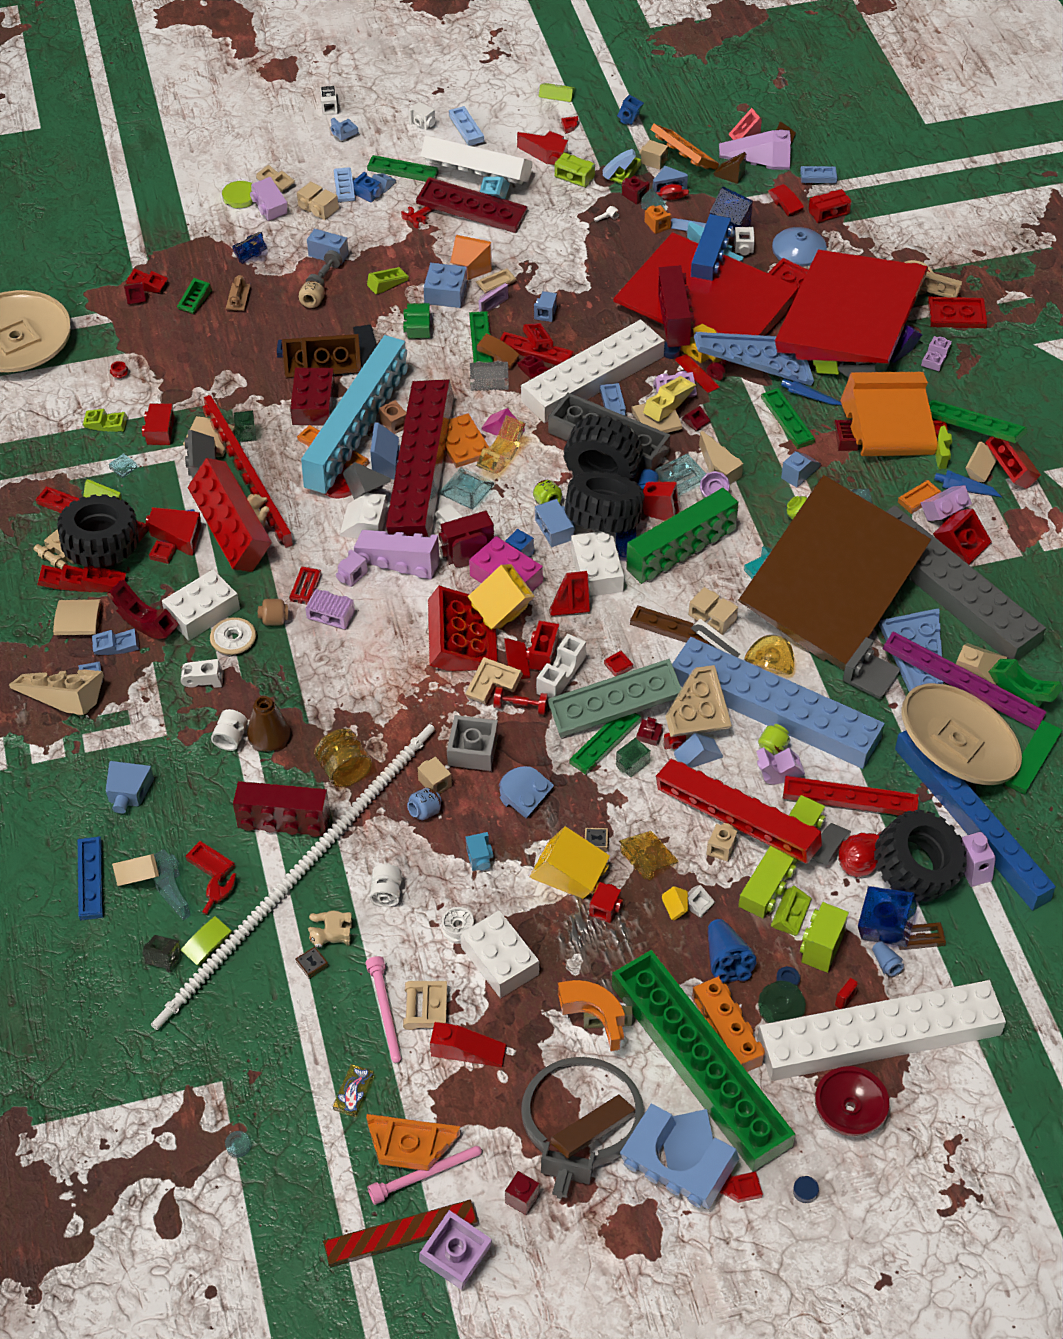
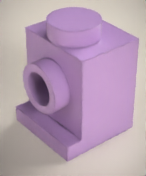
M349 550L348 557L343 559L338 565L336 578L340 582L352 587L368 572L366 559L353 550Z

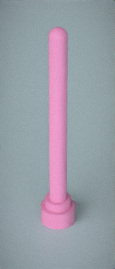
M375 956L366 960L367 972L374 977L391 1059L394 1063H398L401 1060V1055L383 979L386 966L383 957Z
M474 1146L436 1162L429 1171L417 1170L387 1184L383 1182L380 1184L378 1182L367 1186L371 1200L374 1205L384 1202V1198L388 1197L389 1193L479 1156L482 1149L479 1146Z

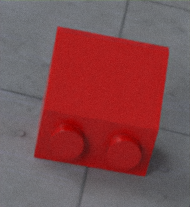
M973 508L955 512L933 533L937 540L968 565L992 542Z

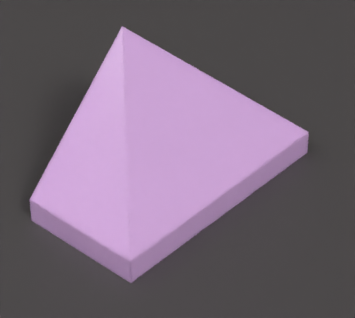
M505 283L480 296L479 312H489L507 300L508 284Z

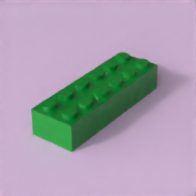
M721 488L627 543L626 570L638 582L643 584L648 580H652L661 572L669 570L678 562L686 560L688 556L695 552L701 551L705 546L715 543L722 536L732 533L736 529L739 502L726 489Z

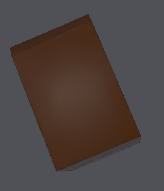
M743 152L721 163L713 175L738 184L745 174L747 154Z

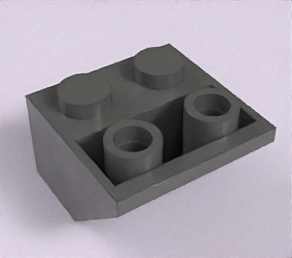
M188 430V437L184 438L185 449L188 455L185 456L186 468H188V475L194 478L206 458L217 460L216 443L213 436Z

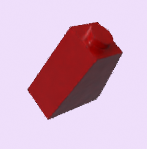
M152 507L150 515L146 517V527L149 528L150 536L162 542L175 544L176 549L193 556L202 527L200 512Z

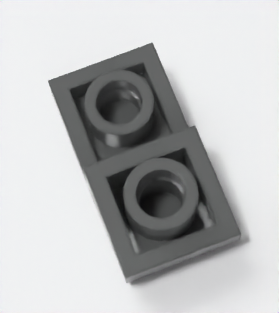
M830 823L821 833L822 846L812 859L818 863L829 865L838 856L841 843L850 836L851 831Z

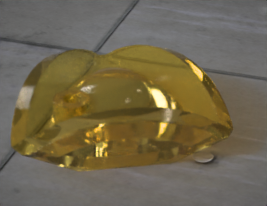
M766 635L758 639L749 648L744 658L746 662L772 673L790 675L794 671L792 646L786 638L778 635Z

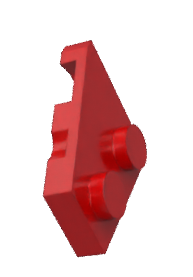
M587 571L565 574L550 606V616L590 612Z

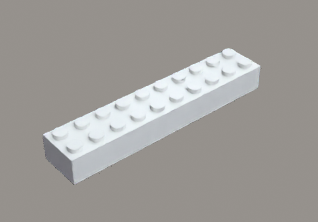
M990 980L759 1025L757 1040L764 1048L765 1055L763 1059L771 1082L836 1069L838 1067L1001 1036L1006 1020Z

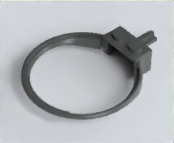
M571 1057L556 1061L542 1069L531 1080L525 1090L521 1106L523 1125L531 1142L542 1153L541 1173L556 1177L552 1195H556L559 1199H562V1197L566 1198L571 1180L590 1184L593 1169L621 1156V1150L644 1115L642 1097L635 1083L621 1069L604 1060L591 1057ZM583 1064L608 1070L627 1084L634 1098L635 1119L630 1132L618 1143L598 1150V1155H595V1152H591L590 1159L577 1156L566 1158L562 1153L550 1150V1142L537 1129L531 1117L530 1102L537 1084L545 1075L560 1066L563 1068L570 1065Z

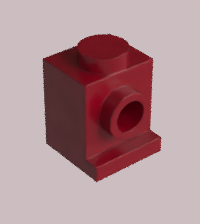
M636 176L627 177L622 182V195L637 205L649 197L650 183L648 181L643 182Z

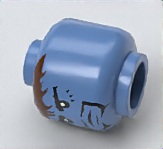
M428 787L411 794L407 804L409 813L420 820H425L438 814L441 809L440 795Z

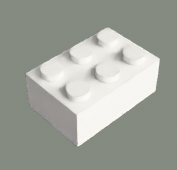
M599 531L571 535V554L576 572L587 571L589 597L623 592L624 574L612 532L604 533Z
M214 570L209 571L162 600L163 609H167L179 625L176 628L188 641L240 610L237 593Z
M500 910L460 933L461 948L500 998L539 975V960Z

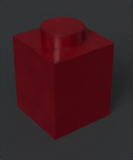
M517 1171L505 1190V1204L527 1216L540 1196V1183Z

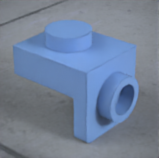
M335 118L331 119V132L341 141L359 133L358 127L350 119L342 122L337 121Z

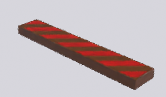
M471 1199L324 1240L323 1244L329 1268L429 1240L449 1210L473 1227L478 1226Z

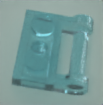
M688 453L655 469L661 482H677L693 473L696 475L677 485L679 495L681 491L700 483L701 479L706 475L705 471Z

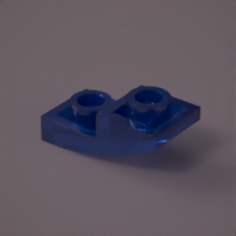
M636 527L627 532L615 533V546L618 556L627 558V543L636 538Z

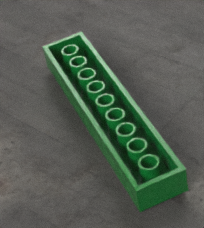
M652 950L612 972V988L626 1006H632L634 1017L704 1109H707L710 1117L733 1147L737 1149V1152L752 1172L793 1147L795 1132Z

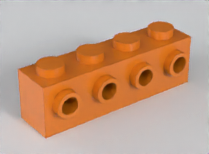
M718 976L694 986L692 1000L744 1069L748 1072L762 1066L765 1055L764 1048L760 1042H756L749 1022H745L742 1018V1011L738 1003H734L731 999V993L727 984H723Z

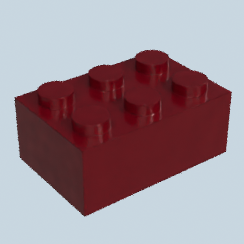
M295 368L290 406L292 425L324 426L333 409L335 390L333 368Z

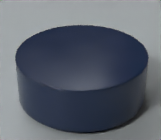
M667 342L664 343V357L673 359L680 355L681 346L667 347Z
M786 966L779 969L776 976V984L780 989L793 991L798 987L800 974L795 968Z
M801 1176L795 1181L793 1194L798 1201L811 1203L817 1198L819 1186L815 1179L809 1176Z

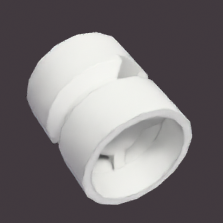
M224 710L217 722L218 725H216L213 731L211 741L223 750L233 751L239 745L242 738L241 735H243L248 720L238 711Z
M380 864L373 868L372 885L370 888V901L373 904L381 907H391L398 904L402 871L399 867L391 864Z

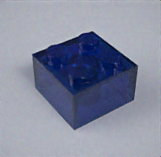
M868 886L858 923L861 940L907 947L917 909L914 893Z

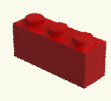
M993 436L985 442L1014 484L1027 489L1041 476L1018 442L1013 443Z

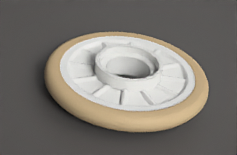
M242 618L224 619L213 627L210 634L212 646L218 652L227 655L245 652L254 644L256 639L254 626ZM236 633L238 634V637L235 639H229L228 635Z

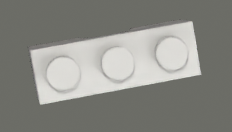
M570 634L565 636L557 648L554 664L550 665L547 663L537 677V694L546 693L549 699L562 693L586 658V641Z

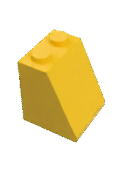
M564 826L547 842L529 877L583 899L589 893H595L599 882H597L599 877H602L609 867L606 863L610 855Z

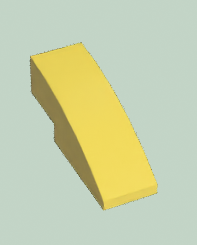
M682 376L659 387L658 394L647 399L643 413L658 422L661 421L690 395L696 384Z

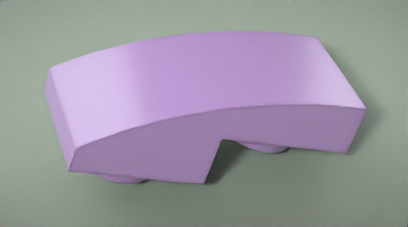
M934 336L921 366L940 371L952 341L944 337Z

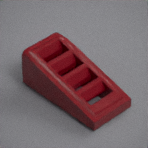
M852 420L834 421L838 451H858L859 445L856 443L857 440L854 438L852 430H841L851 429Z

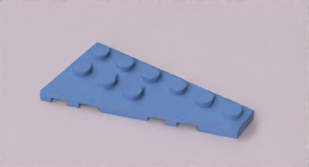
M696 332L694 336L698 352L811 386L814 382L807 360L796 359L795 353H777L775 345L777 336Z
M939 608L880 620L879 627L886 641L894 631L942 657ZM893 655L909 692L922 684H943L942 680Z

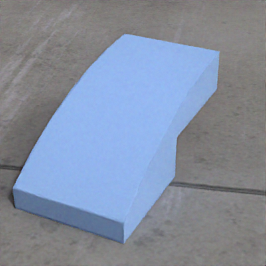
M627 150L611 160L602 170L603 176L609 180L619 166L625 170L636 157L635 150Z

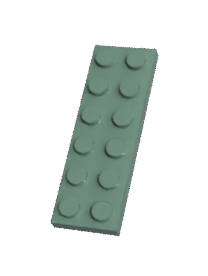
M669 658L547 700L561 738L675 700L681 690V686Z

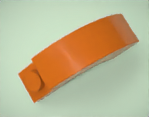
M581 980L559 982L558 997L562 1015L584 1012L596 1016L605 1027L610 1051L620 1050V1041L624 1040L622 1027H624L625 1014L616 997L604 987L592 982Z

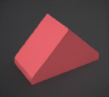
M751 108L732 129L729 136L736 140L760 134L761 117Z

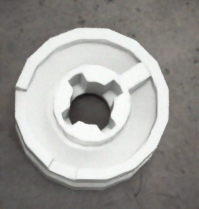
M453 907L447 910L441 919L444 937L449 942L461 944L460 933L474 925L472 913L463 907Z

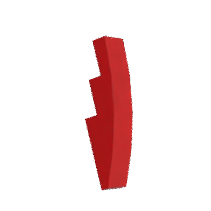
M64 564L63 569L42 565L37 585L78 592H109L120 580H125L126 573L101 567L94 568V566L82 569Z

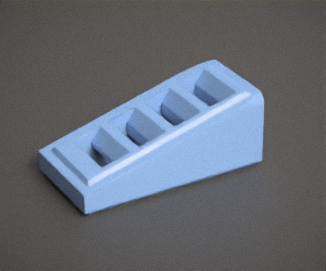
M351 168L334 169L338 202L354 201L355 195Z

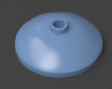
M792 227L781 231L775 236L772 244L773 253L779 260L785 258L802 267L811 265L818 249L826 250L827 248L826 242L820 234L804 227Z

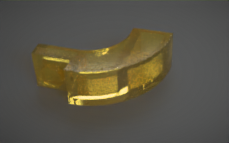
M506 415L496 440L489 448H483L476 466L494 474L501 472L514 457L520 445L518 441L526 423Z

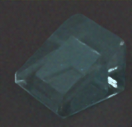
M650 189L642 197V209L647 210L651 205L655 207L661 205L664 207L666 203L654 190Z

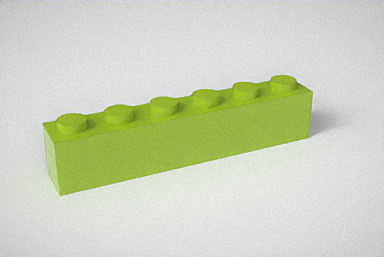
M801 795L789 816H794L809 826L812 825L821 829L826 820V816H824L825 806ZM770 846L740 894L738 907L762 919L767 911L771 913L777 901L775 900L778 894L782 895L787 883L785 881L788 877H793L797 868L795 864L798 859Z

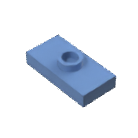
M801 166V183L837 182L836 167Z

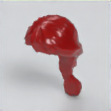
M881 832L878 834L859 833L851 835L841 843L838 861L844 872L855 877H862L873 872L878 863V860H875L874 857L875 843Z

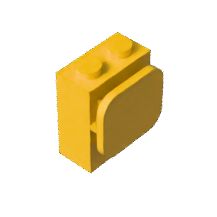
M512 564L500 565L468 596L473 608L481 614L484 623L491 629L502 628L507 622L513 621L527 608L528 603L535 597Z

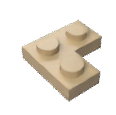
M483 657L465 695L470 699L486 704L495 686L514 692L523 673L521 670Z

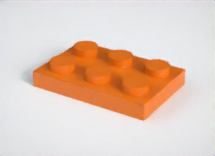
M469 413L450 419L445 450L456 468L492 456L491 449Z

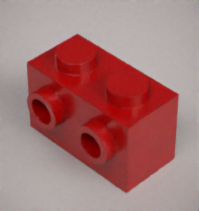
M538 621L536 631L532 632V645L528 647L526 653L530 669L542 671L547 663L552 665L559 642V624Z

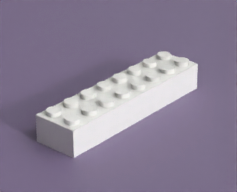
M639 320L522 384L521 402L540 420L546 423L548 422V416L567 392L585 400L600 393V385L618 383L664 357L665 340L642 320Z

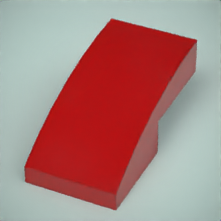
M781 184L768 191L776 206L781 205L787 216H791L804 209L802 202L786 185Z
M134 268L127 278L126 284L142 282L144 291L160 292L167 283L168 278L154 271L146 274Z

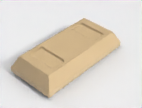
M506 268L476 281V283L486 294L505 283L508 285L513 284L517 279Z

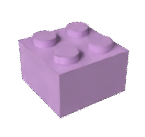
M449 1210L421 1250L419 1261L462 1290L490 1249L492 1239Z

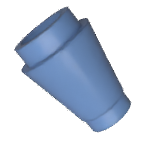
M878 942L873 946L872 951L884 974L895 976L902 971L904 967L903 959L885 945L884 942Z

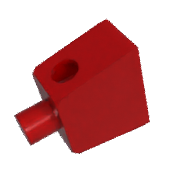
M647 482L643 489V513L645 516L666 521L680 512L677 482Z

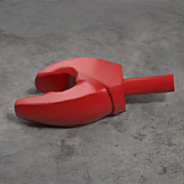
M670 184L660 188V192L649 193V197L661 196L662 200H676L688 195L689 190H682L681 185Z
M219 872L211 878L206 889V898L209 901L202 911L203 914L207 915L213 903L218 904L231 893L235 885L236 873L231 875L225 887H221L218 884L223 872Z

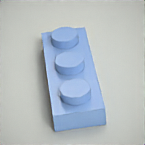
M465 106L449 110V117L468 146L484 142L483 133Z

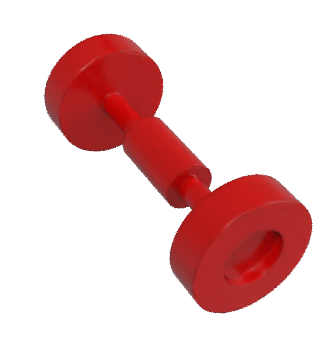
M496 687L494 708L501 709L503 701H510L516 705H538V714H546L548 694L541 693L539 701L529 700L528 697L503 696L504 688Z

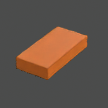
M927 480L900 496L898 503L912 514L922 508L921 502L941 493V491Z

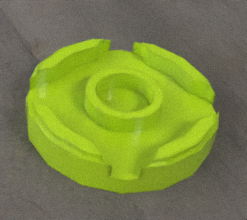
M234 181L227 184L222 190L224 203L231 205L233 208H245L252 205L253 201L250 197L252 183Z

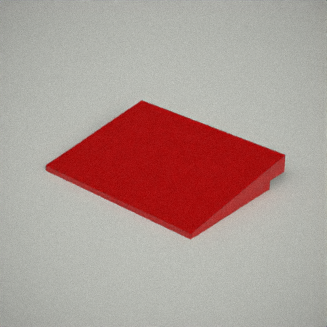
M672 232L613 299V302L663 324L658 298L659 267L681 265L682 273H686L685 286L689 288V297L687 299H691L692 309L690 312L694 313V323L691 324L693 328L703 324L714 329L716 333L765 336L787 314V309L793 303L799 287L724 255L722 262L719 261V272L714 274L712 281L691 277V263L699 243Z
M818 249L775 339L777 353H795L798 360L889 363L926 276L928 266Z

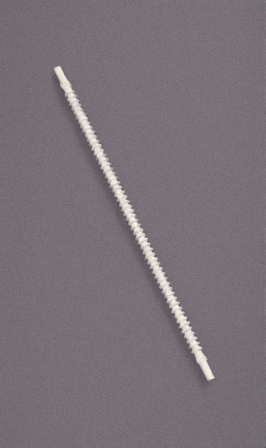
M428 724L417 737L411 739L409 746H405L404 750L400 751V755H397L396 759H393L392 763L385 767V772H381L380 776H377L376 780H373L372 784L368 786L369 789H365L364 793L360 794L361 798L358 797L356 802H353L352 806L348 807V811H344V815L340 816V820L337 819L336 824H332V829L329 828L327 830L328 833L323 834L324 838L320 837V842H316L315 846L311 847V851H307V855L302 857L303 860L298 861L299 865H294L295 869L290 870L291 874L287 873L286 878H282V883H278L277 887L273 888V892H269V897L264 898L265 902L261 901L260 906H256V911L251 912L252 916L248 915L247 920H243V925L238 926L239 930H234V935L230 934V939H225V944L220 945L221 949H216V954L213 953L211 955L212 959L208 958L207 964L203 963V968L198 969L199 973H194V978H189V983L184 984L185 988H180V993H175V998L165 1004L166 1008L151 1023L155 1030H159L172 1014L178 1013L181 1005L187 1003L186 999H191V994L196 993L195 989H200V984H205L204 979H209V974H214V969L219 968L218 964L222 965L223 959L227 960V955L232 954L231 950H236V945L241 944L240 940L244 941L245 935L249 936V931L254 930L253 926H258V921L262 922V917H266L267 912H271V907L274 908L276 906L275 903L280 902L279 898H284V893L287 894L289 892L288 889L293 888L292 884H297V880L301 879V875L306 874L305 870L309 871V866L314 865L313 861L317 862L318 857H322V852L325 853L327 851L326 848L331 847V844L335 842L334 839H338L339 835L343 834V830H347V826L351 825V821H355V817H359V812L362 813L363 808H367V804H371V799H375V795H379V791H383V786L386 787L388 785L387 782H391V778H395V774L399 773V769L401 770L403 765H407V761H410L411 757L415 756V751L421 749L424 746V741L435 731L431 724Z

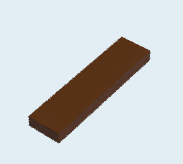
M638 605L630 619V625L672 639L687 643L689 638L693 637L711 645V643L691 629L695 624Z
M618 1094L552 1136L550 1143L566 1158H570L634 1116L635 1108Z

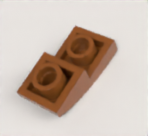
M486 334L477 345V351L493 356L494 363L509 369L519 358V354L513 348L489 334Z

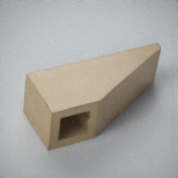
M701 431L699 447L709 473L713 471L723 473L729 479L731 485L742 477V461L717 443L711 436Z

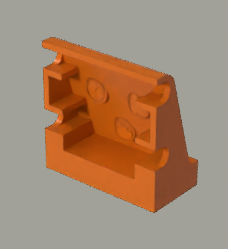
M851 372L840 401L846 417L853 418L850 427L854 438L857 440V445H863L860 453L861 456L935 454L937 450V437L926 393L928 382L924 372Z

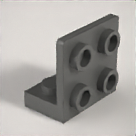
M866 637L846 664L843 681L881 699L900 673V668L873 655L874 650H872L874 641Z

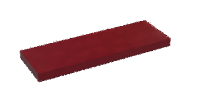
M428 177L416 198V204L516 233L528 210L526 205Z

